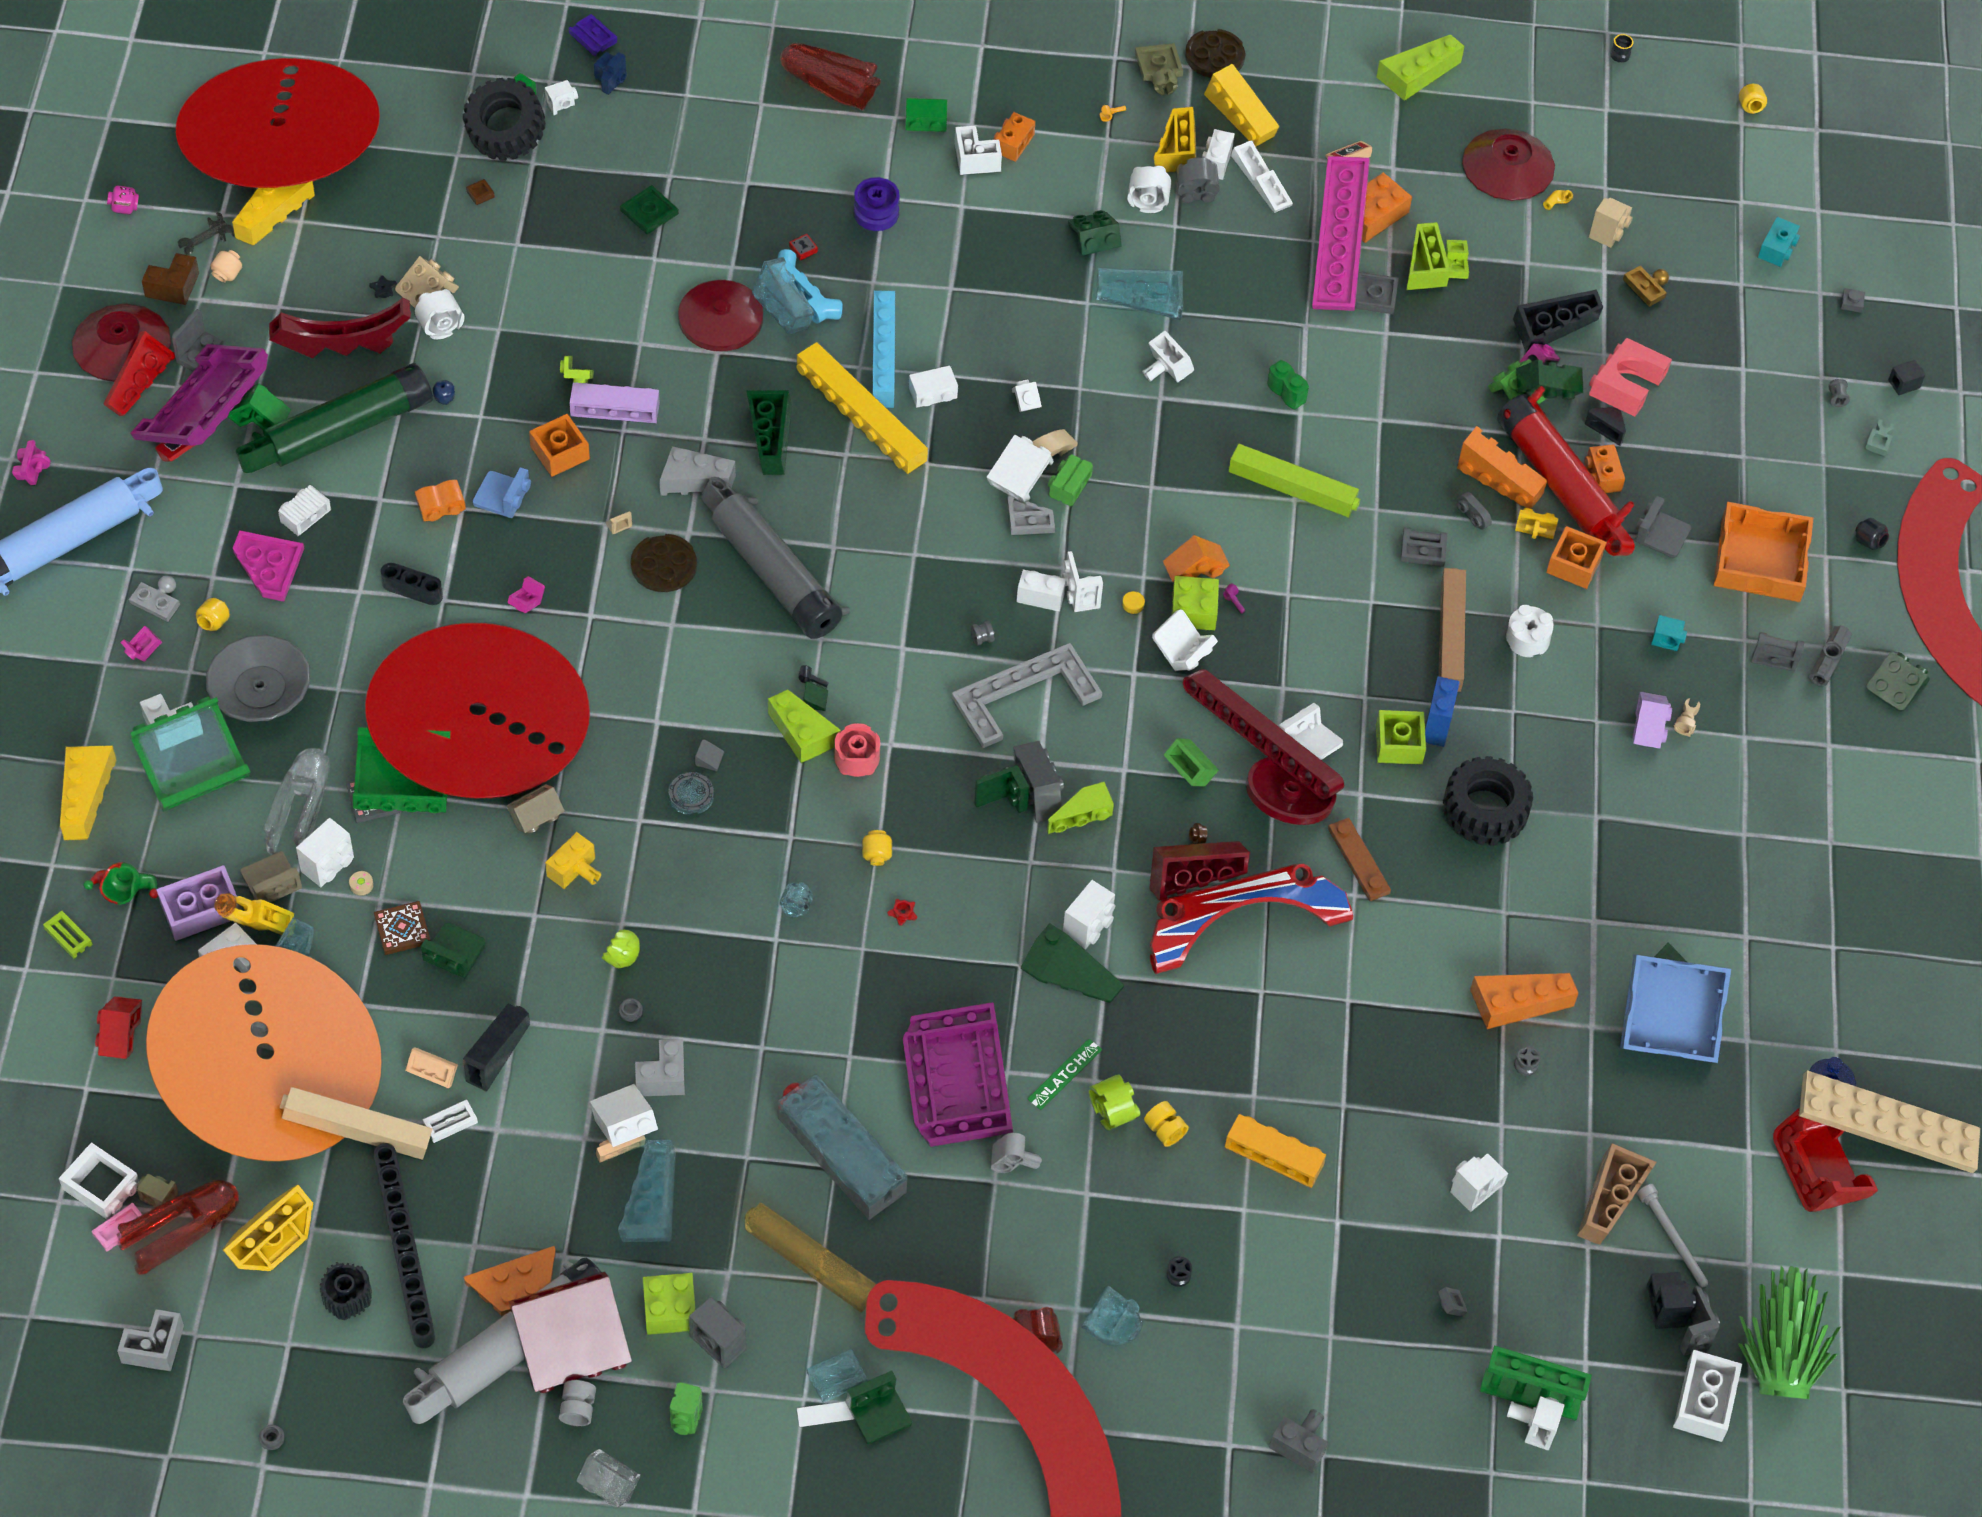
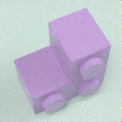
M1644 692L1639 693L1635 712L1637 718L1632 738L1633 744L1660 748L1661 743L1666 742L1668 730L1664 729L1665 723L1670 721L1672 714L1671 704L1668 703L1666 696Z

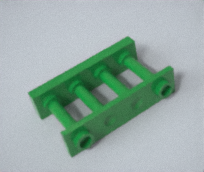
M1494 1345L1489 1366L1485 1369L1480 1392L1532 1408L1537 1406L1540 1396L1544 1398L1551 1397L1564 1404L1562 1417L1576 1421L1581 1401L1586 1399L1592 1375Z

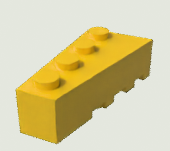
M313 181L288 187L258 188L232 222L235 238L254 246L273 230V226L286 220L290 212L293 210L297 211L302 207V203L306 199L310 200L315 196Z
M113 746L66 747L60 828L64 840H88L97 816L96 811L103 799L106 784L109 783L111 770L117 761Z

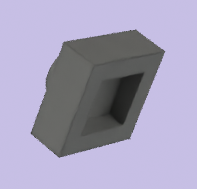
M1844 288L1841 309L1862 313L1865 292Z
M1445 1287L1438 1291L1441 1298V1306L1447 1314L1462 1316L1468 1312L1460 1290Z

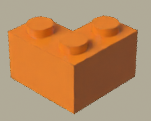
M1195 535L1163 560L1172 582H1174L1175 576L1198 577L1200 574L1215 578L1220 576L1230 566L1219 544Z

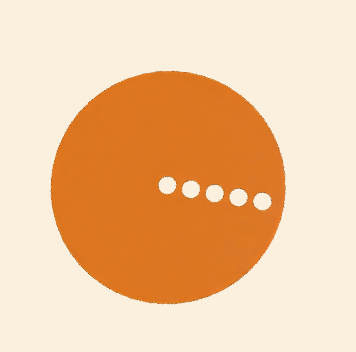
M255 944L236 945L207 953L195 959L175 974L163 988L152 1009L147 1027L146 1050L149 1069L154 1084L169 1110L189 1131L200 1139L236 1156L261 1161L295 1160L322 1152L345 1138L282 1119L284 1110L280 1109L283 1095H289L291 1087L368 1110L378 1090L382 1063L380 1043L373 1020L359 996L340 976L325 965L306 955L282 947ZM239 957L247 959L250 963V970L245 973L236 971L233 961ZM243 979L252 980L256 984V991L252 994L243 993L239 989V982ZM250 1000L259 1002L262 1006V1012L257 1016L249 1015L245 1010L246 1002ZM255 1022L264 1023L268 1028L267 1035L261 1038L254 1036L250 1030L251 1025ZM260 1044L270 1045L274 1050L273 1057L270 1059L260 1058L256 1052L257 1046Z

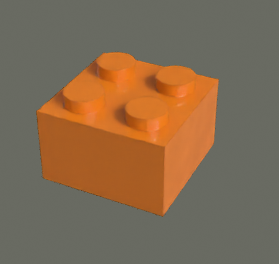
M568 414L529 431L530 447L551 477L590 459L589 443Z
M1566 526L1550 558L1546 573L1587 589L1603 557L1607 542Z

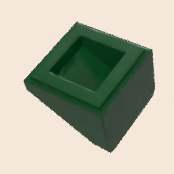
M806 682L803 701L814 710L826 711L828 690L811 682Z

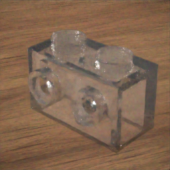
M598 1449L587 1457L577 1482L583 1485L584 1489L588 1492L602 1497L607 1504L619 1508L630 1500L641 1475Z

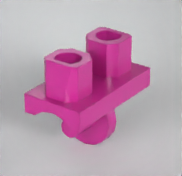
M34 440L28 441L26 448L18 449L17 458L22 465L14 466L12 471L17 480H26L30 485H36L39 472L42 469L48 468L51 462L46 456V452L36 447Z

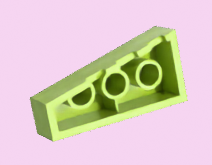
M1451 34L1380 60L1376 77L1405 101L1460 64L1464 45Z

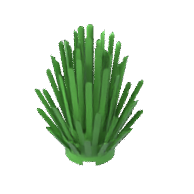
M1790 1266L1784 1280V1268L1780 1267L1778 1303L1775 1272L1771 1270V1298L1767 1300L1768 1319L1765 1286L1763 1284L1759 1285L1762 1338L1757 1318L1752 1317L1758 1342L1757 1347L1751 1329L1746 1327L1743 1317L1739 1316L1749 1344H1745L1746 1350L1743 1344L1738 1343L1759 1382V1394L1809 1399L1811 1387L1838 1355L1833 1354L1826 1362L1830 1356V1353L1826 1352L1841 1327H1837L1832 1337L1826 1339L1818 1354L1819 1347L1828 1329V1325L1822 1326L1815 1343L1828 1291L1823 1294L1822 1302L1816 1306L1818 1290L1814 1289L1817 1275L1812 1277V1283L1807 1292L1808 1268L1804 1270L1803 1281H1801V1273L1798 1267Z

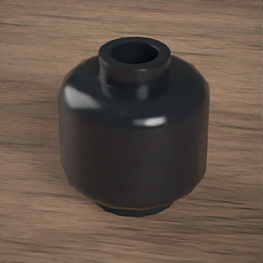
M1874 518L1861 521L1855 530L1856 540L1871 550L1884 547L1889 539L1888 528Z

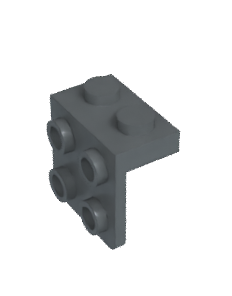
M1656 496L1653 503H1648L1644 512L1645 518H1640L1635 529L1638 530L1635 542L1675 558L1688 537L1691 526L1662 513L1661 510L1665 499Z
M1695 1286L1692 1291L1696 1297V1307L1691 1312L1694 1325L1688 1327L1680 1345L1683 1356L1692 1354L1693 1350L1704 1352L1706 1349L1711 1348L1720 1327L1719 1317L1716 1313L1712 1312L1708 1294L1705 1291L1703 1292L1700 1286Z

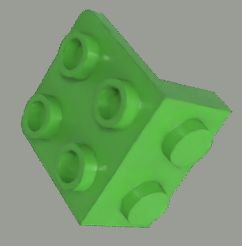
M1528 359L1521 363L1517 360L1507 367L1509 369L1507 372L1504 373L1502 371L1493 377L1494 381L1488 385L1490 391L1493 393L1503 389L1510 400L1521 395L1517 393L1516 368L1531 363V360ZM1542 395L1537 403L1540 404L1547 398H1544V395Z

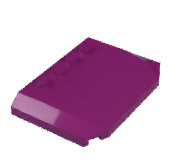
M994 1002L911 1016L908 1031L905 1032L903 1037L913 1117L916 1129L929 1146L933 1147L1014 1133Z

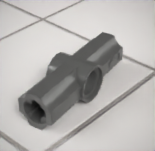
M1842 625L1834 626L1809 675V679L1812 680L1813 684L1817 686H1826L1852 636L1847 627Z

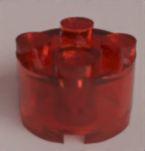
M1051 1307L1030 1311L1020 1309L1014 1313L1015 1317L1013 1319L1032 1332L1052 1352L1056 1351V1354H1058L1062 1350L1063 1343L1058 1317Z

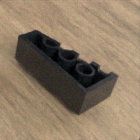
M1596 289L1518 305L1513 320L1527 353L1533 344H1549L1597 321L1602 312L1603 305Z

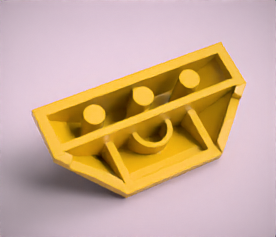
M295 1185L271 1201L234 1233L222 1250L238 1269L273 1270L308 1239L313 1202L299 1185Z

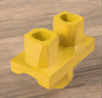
M1520 509L1515 531L1532 534V539H1536V536L1554 539L1558 518L1551 513L1538 514L1533 509Z

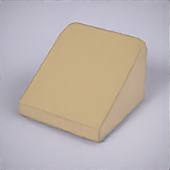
M630 511L606 522L612 534L632 527Z

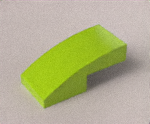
M1446 240V256L1451 270L1449 278L1468 279L1469 252L1467 240Z

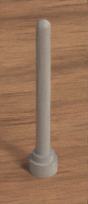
M1653 1184L1644 1186L1637 1192L1639 1199L1642 1203L1645 1202L1646 1205L1651 1207L1699 1286L1706 1287L1708 1280L1658 1202L1657 1189Z

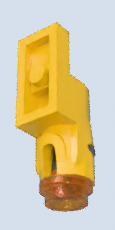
M230 893L220 894L215 900L214 908L223 918L255 930H270L282 936H291L294 913L262 899L251 901Z

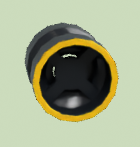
M1619 34L1614 38L1610 53L1614 61L1623 63L1629 60L1634 44L1633 39L1629 35Z

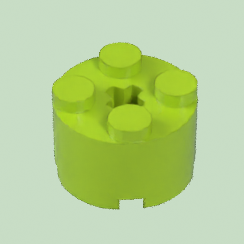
M1114 1075L1089 1087L1091 1088L1089 1090V1097L1096 1114L1100 1113L1104 1118L1100 1122L1106 1130L1114 1129L1140 1116V1110L1131 1097L1134 1095L1133 1088L1129 1082L1124 1083L1120 1075Z

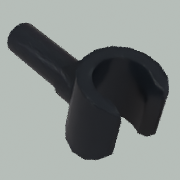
M806 665L800 667L798 677L800 682L806 683L811 681L824 687L828 686L829 682L811 675V667Z

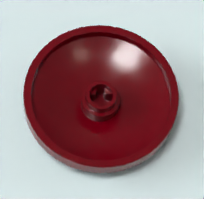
M730 280L707 281L695 286L683 297L678 311L679 325L683 334L693 344L710 351H731L747 345L759 334L763 324V307L758 296L743 284Z
M1269 757L1256 762L1251 767L1247 776L1246 790L1251 801L1268 816L1285 823L1296 825L1318 823L1331 814L1336 802V794L1327 799L1319 798Z

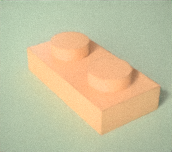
M642 1135L615 1147H612L608 1140L603 1141L596 1150L599 1163L643 1146L645 1144V1136Z

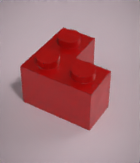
M114 996L98 1011L97 1024H100V1033H97L95 1046L98 1047L99 1056L127 1059L133 1053L134 1030L141 1023L142 1000Z

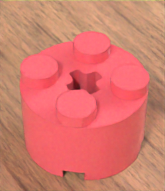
M850 724L836 735L834 758L840 773L860 777L871 775L875 772L880 761V738L877 733L871 730V727L865 724Z

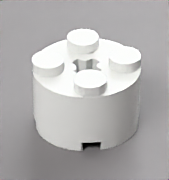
M1146 166L1133 169L1128 190V202L1132 207L1135 205L1144 213H1156L1163 210L1165 205H1168L1171 178L1165 172L1164 167Z
M448 289L423 293L419 297V302L415 308V316L426 335H429L432 339L449 337L453 334L452 330L456 327L459 329L463 325L464 314Z
M1522 605L1513 612L1509 619L1506 640L1512 651L1523 657H1533V655H1541L1546 652L1553 632L1552 615L1540 608L1529 605Z

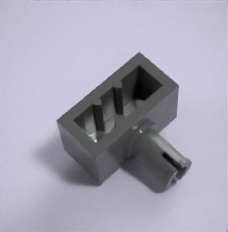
M1314 1409L1309 1411L1301 1426L1284 1416L1274 1432L1269 1446L1273 1451L1311 1473L1315 1471L1328 1445V1441L1314 1434L1320 1423L1324 1420V1416L1320 1412L1315 1418L1317 1410Z

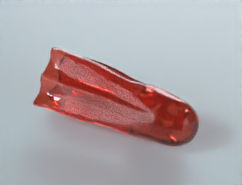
M791 43L783 49L780 55L782 66L790 74L830 99L856 107L861 111H864L868 102L873 98L877 87L881 84V79L873 76L878 68L875 63L864 62L823 48L803 43Z
M213 1180L155 1207L134 1220L118 1224L119 1233L116 1234L119 1240L118 1246L121 1250H124L155 1232L171 1220L189 1211L194 1219L193 1221L135 1252L136 1265L134 1269L139 1275L146 1274L151 1269L184 1251L213 1228L217 1227L222 1220L229 1217L239 1203L238 1191L233 1184L224 1180Z

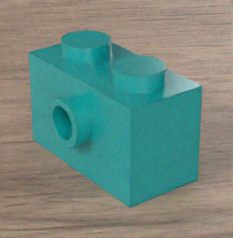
M1777 217L1761 246L1758 258L1781 267L1784 260L1788 261L1793 252L1791 247H1796L1801 236L1798 235L1800 226Z

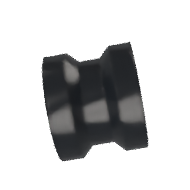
M1180 1256L1170 1260L1167 1270L1168 1282L1175 1287H1182L1188 1284L1192 1273L1191 1262L1187 1258Z

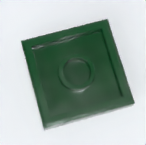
M653 185L620 205V211L646 235L679 214V209Z

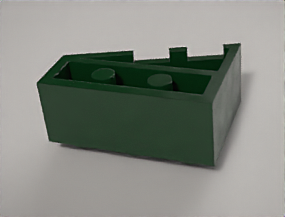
M1536 360L1516 368L1518 394L1532 395L1540 386L1545 388L1542 395L1547 399L1562 396L1564 400L1575 399L1576 395L1583 393L1582 367L1565 364L1556 366L1554 362H1549L1548 366L1543 365V360Z

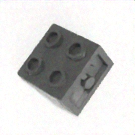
M199 309L186 318L185 323L176 329L172 335L177 364L191 371H194L199 366L195 357L207 344L223 345V340L205 331L202 311Z

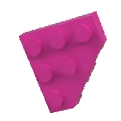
M239 530L233 546L236 558L263 598L284 602L303 554L304 543Z

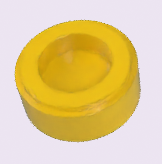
M1135 591L1126 593L1122 601L1123 609L1130 614L1140 613L1145 604L1143 595Z

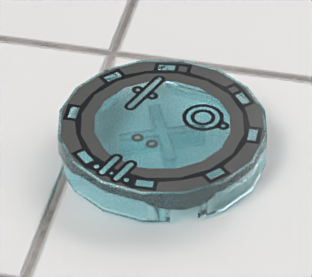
M687 772L680 774L673 779L669 786L668 796L671 806L685 815L704 812L714 801L712 782L700 773Z

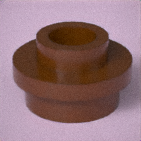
M1195 823L1189 830L1190 841L1193 844L1206 843L1207 827L1200 823Z

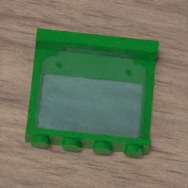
M210 697L203 698L194 707L189 708L188 705L176 710L177 714L169 717L167 714L154 719L155 723L147 726L145 723H142L132 728L133 732H130V739L163 812L250 776L249 767L247 764H244L218 707L219 701L217 697L213 699Z

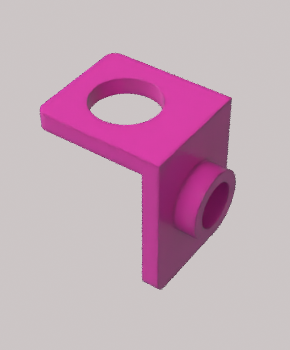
M1533 344L1520 360V363L1528 360L1531 355H1535L1538 360H1543V364L1546 360L1559 361L1560 358L1551 346L1547 344Z

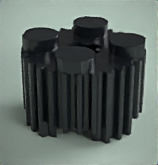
M336 1262V1265L332 1264L331 1268H326L327 1272L324 1274V1278H321L320 1293L323 1305H325V1309H328L329 1313L332 1312V1315H336L339 1320H347L351 1316L356 1317V1314L360 1315L361 1311L364 1312L365 1308L371 1305L372 1289L370 1280L362 1266L355 1267V1264L349 1265L347 1263L344 1265V1263L339 1264Z

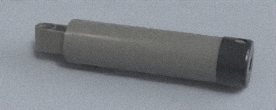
M711 477L702 494V500L713 512V523L788 611L794 622L807 637L818 639L830 633L841 621L842 616L850 613V608L840 607L832 596L823 589L754 507L758 503L757 498H747L743 494H736L719 477Z

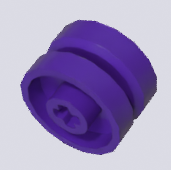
M881 177L869 178L858 184L854 192V218L857 223L871 231H883L891 228L899 218L900 194L897 186L890 180Z

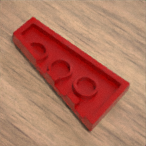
M146 331L140 332L103 404L117 415L124 416L141 397L140 394L151 386L155 377L161 374L166 369L165 366L175 358V353Z

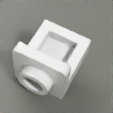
M1029 380L1016 382L1017 386L1012 388V393L1016 395L1019 412L1042 407L1036 382L1029 383Z

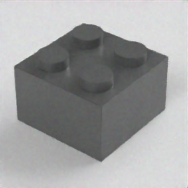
M710 1297L689 1316L690 1337L724 1369L746 1350L745 1324L738 1317L733 1318L721 1301L716 1302Z

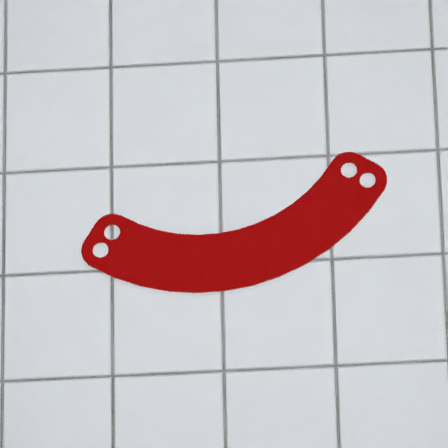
M1942 458L1934 463L1919 482L1909 500L1902 519L1897 559L1900 587L1907 611L1916 631L1932 657L1970 698L1982 706V631L1974 620L1965 601L1958 570L1961 536L1973 510L1982 500V476L1957 459ZM1953 468L1958 472L1959 476L1954 480L1947 479L1943 475V470ZM1963 480H1971L1976 484V489L1972 492L1965 491L1961 487V482Z
M894 1280L882 1281L871 1289L867 1297L865 1333L872 1345L883 1350L904 1351L924 1355L950 1364L971 1375L990 1389L1012 1412L1030 1439L1040 1461L1048 1490L1051 1517H1121V1501L1116 1469L1107 1438L1095 1410L1076 1379L1040 1339L1010 1316L980 1300L950 1289L923 1283ZM888 1293L895 1295L898 1301L896 1308L890 1312L884 1311L880 1307V1299ZM885 1318L894 1320L896 1324V1330L891 1336H883L878 1330L879 1323Z

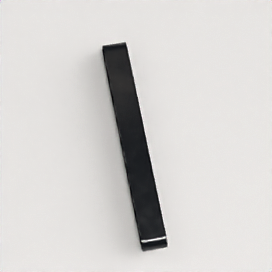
M383 1143L375 1148L374 1159L412 1339L417 1347L428 1348L435 1341V1332L395 1148L391 1144ZM383 1157H391L386 1161L381 1160ZM388 1178H395L392 1182L385 1181ZM394 1199L400 1200L398 1203L395 1204L390 1203V1201ZM397 1221H405L402 1225H395ZM403 1242L410 1243L406 1247L399 1246ZM407 1264H413V1265H414V1266H413L412 1268H410V1269H405V1268H403V1267H404L405 1265H407ZM412 1286H418V1287H419V1288H418L417 1290H415V1291H409V1290H408V1289H409L410 1287H412ZM417 1308H422V1309H424V1310H423L422 1312H420V1313H414V1312H413V1311H414L415 1309H417ZM422 1330L428 1331L424 1336L418 1335Z

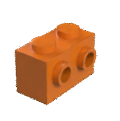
M1013 112L1009 119L1006 118L1002 130L997 132L993 140H999L1003 157L1015 162L1018 160L1035 135L1036 121Z
M1615 444L1589 447L1588 454L1584 458L1585 467L1589 469L1605 493L1621 492L1625 476Z

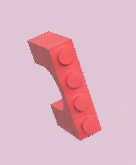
M1626 338L1622 344L1618 343L1613 354H1610L1606 363L1601 365L1597 375H1593L1589 384L1592 387L1589 395L1635 417L1643 407L1649 390L1627 380L1621 374H1633L1659 386L1667 375L1672 359Z

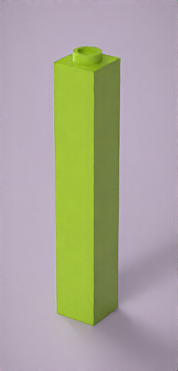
M1238 444L1230 460L1229 472L1348 518L1352 510H1357L1361 500L1358 498V488Z

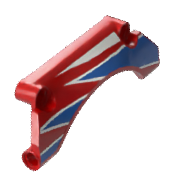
M1292 864L1163 899L1156 907V912L1161 919L1156 921L1150 942L1152 969L1155 974L1180 968L1196 939L1211 923L1222 915L1248 904L1258 902L1290 904L1312 913L1329 927L1352 921L1353 911L1347 894L1324 876L1313 877L1312 870L1308 865ZM1298 868L1303 871L1301 880L1295 877V872ZM1168 903L1173 906V913L1169 916L1165 913V906Z

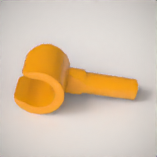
M1104 105L1101 108V120L1103 122L1110 121L1112 114L1126 111V106L1110 108L1108 105Z

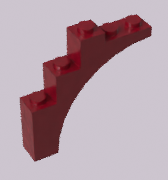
M402 297L392 306L378 313L346 321H314L297 318L281 312L269 323V340L311 358L322 352L325 347L347 356L358 345L381 354L393 343L392 334L410 319V300Z

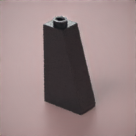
M508 1003L464 1056L463 1065L467 1083L486 1092L488 1091L530 1026L529 1013L523 1007L513 1006Z

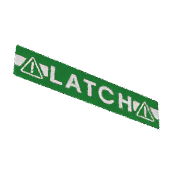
M1088 1039L1028 1097V1100L1038 1109L1042 1110L1102 1049Z

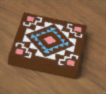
M420 901L374 912L385 955L420 947L425 939L431 941Z

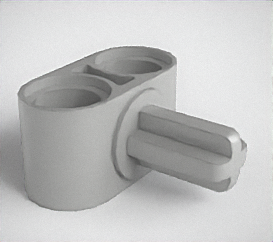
M1008 1133L992 1145L991 1170L994 1172L1009 1173L1020 1164L1038 1169L1042 1162V1158L1039 1155L1025 1151V1136L1022 1134Z

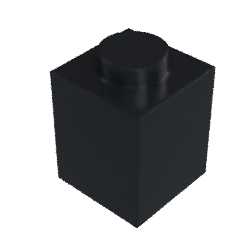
M1913 360L1893 367L1888 381L1899 396L1920 389L1925 373L1917 362Z

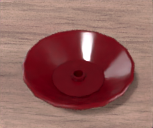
M1507 128L1488 130L1474 137L1465 148L1462 161L1466 177L1478 190L1493 198L1509 201L1530 199L1543 192L1553 180L1555 163L1551 152L1539 139L1524 131Z
M127 303L106 306L91 313L77 327L72 340L73 356L85 372L97 379L115 382L140 332L146 331L169 349L171 345L170 330L160 315L144 306Z

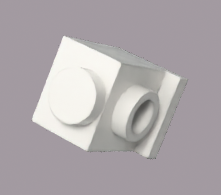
M568 80L545 87L546 103L553 115H556L558 110L575 105L574 100L578 99L575 87H571Z

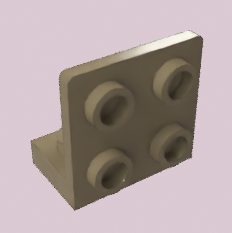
M282 851L240 869L241 875L255 900L262 899L270 903L302 889L299 872L296 867H291Z

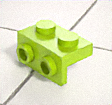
M565 356L564 360H561L560 373H564V378H573V383H588V379H593L594 370L572 369L573 356Z

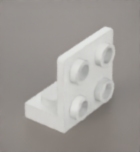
M1072 551L1067 552V560L1063 561L1065 573H1062V578L1066 579L1065 586H1068L1069 590L1067 591L1068 603L1073 605L1074 612L1099 609L1103 588L1102 577L1088 576L1079 579Z

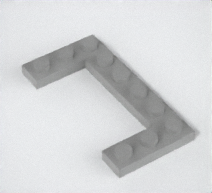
M1068 643L954 691L951 698L981 746L985 748L1003 740V734L985 704L1059 673L1063 675L1082 706L1102 698V691L1071 643Z

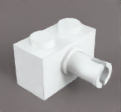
M1166 331L1149 342L1153 357L1157 360L1142 371L1149 382L1165 371L1178 383L1194 371L1188 354Z
M1540 1396L1537 1406L1531 1409L1511 1401L1507 1417L1528 1423L1529 1429L1525 1443L1549 1451L1557 1432L1564 1404L1559 1403L1554 1398Z

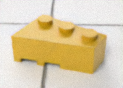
M1193 107L1172 109L1165 127L1166 131L1163 138L1161 137L1160 146L1154 155L1155 166L1164 167L1165 172H1176L1177 167L1181 163L1183 166L1187 164V160L1196 158V132Z

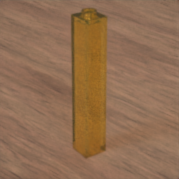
M760 1202L756 1208L752 1207L745 1215V1230L855 1309L861 1313L867 1305L868 1294L876 1283Z

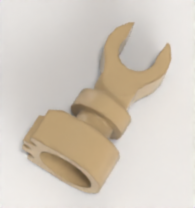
M1689 698L1684 703V712L1677 718L1674 729L1679 734L1690 737L1691 734L1693 735L1696 727L1694 715L1698 713L1700 703L1698 702L1694 708L1688 705Z

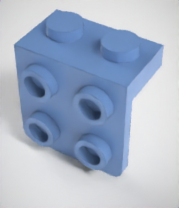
M520 467L515 478L489 471L473 499V505L513 518L516 510L522 503L525 493L528 492L531 486L528 470Z

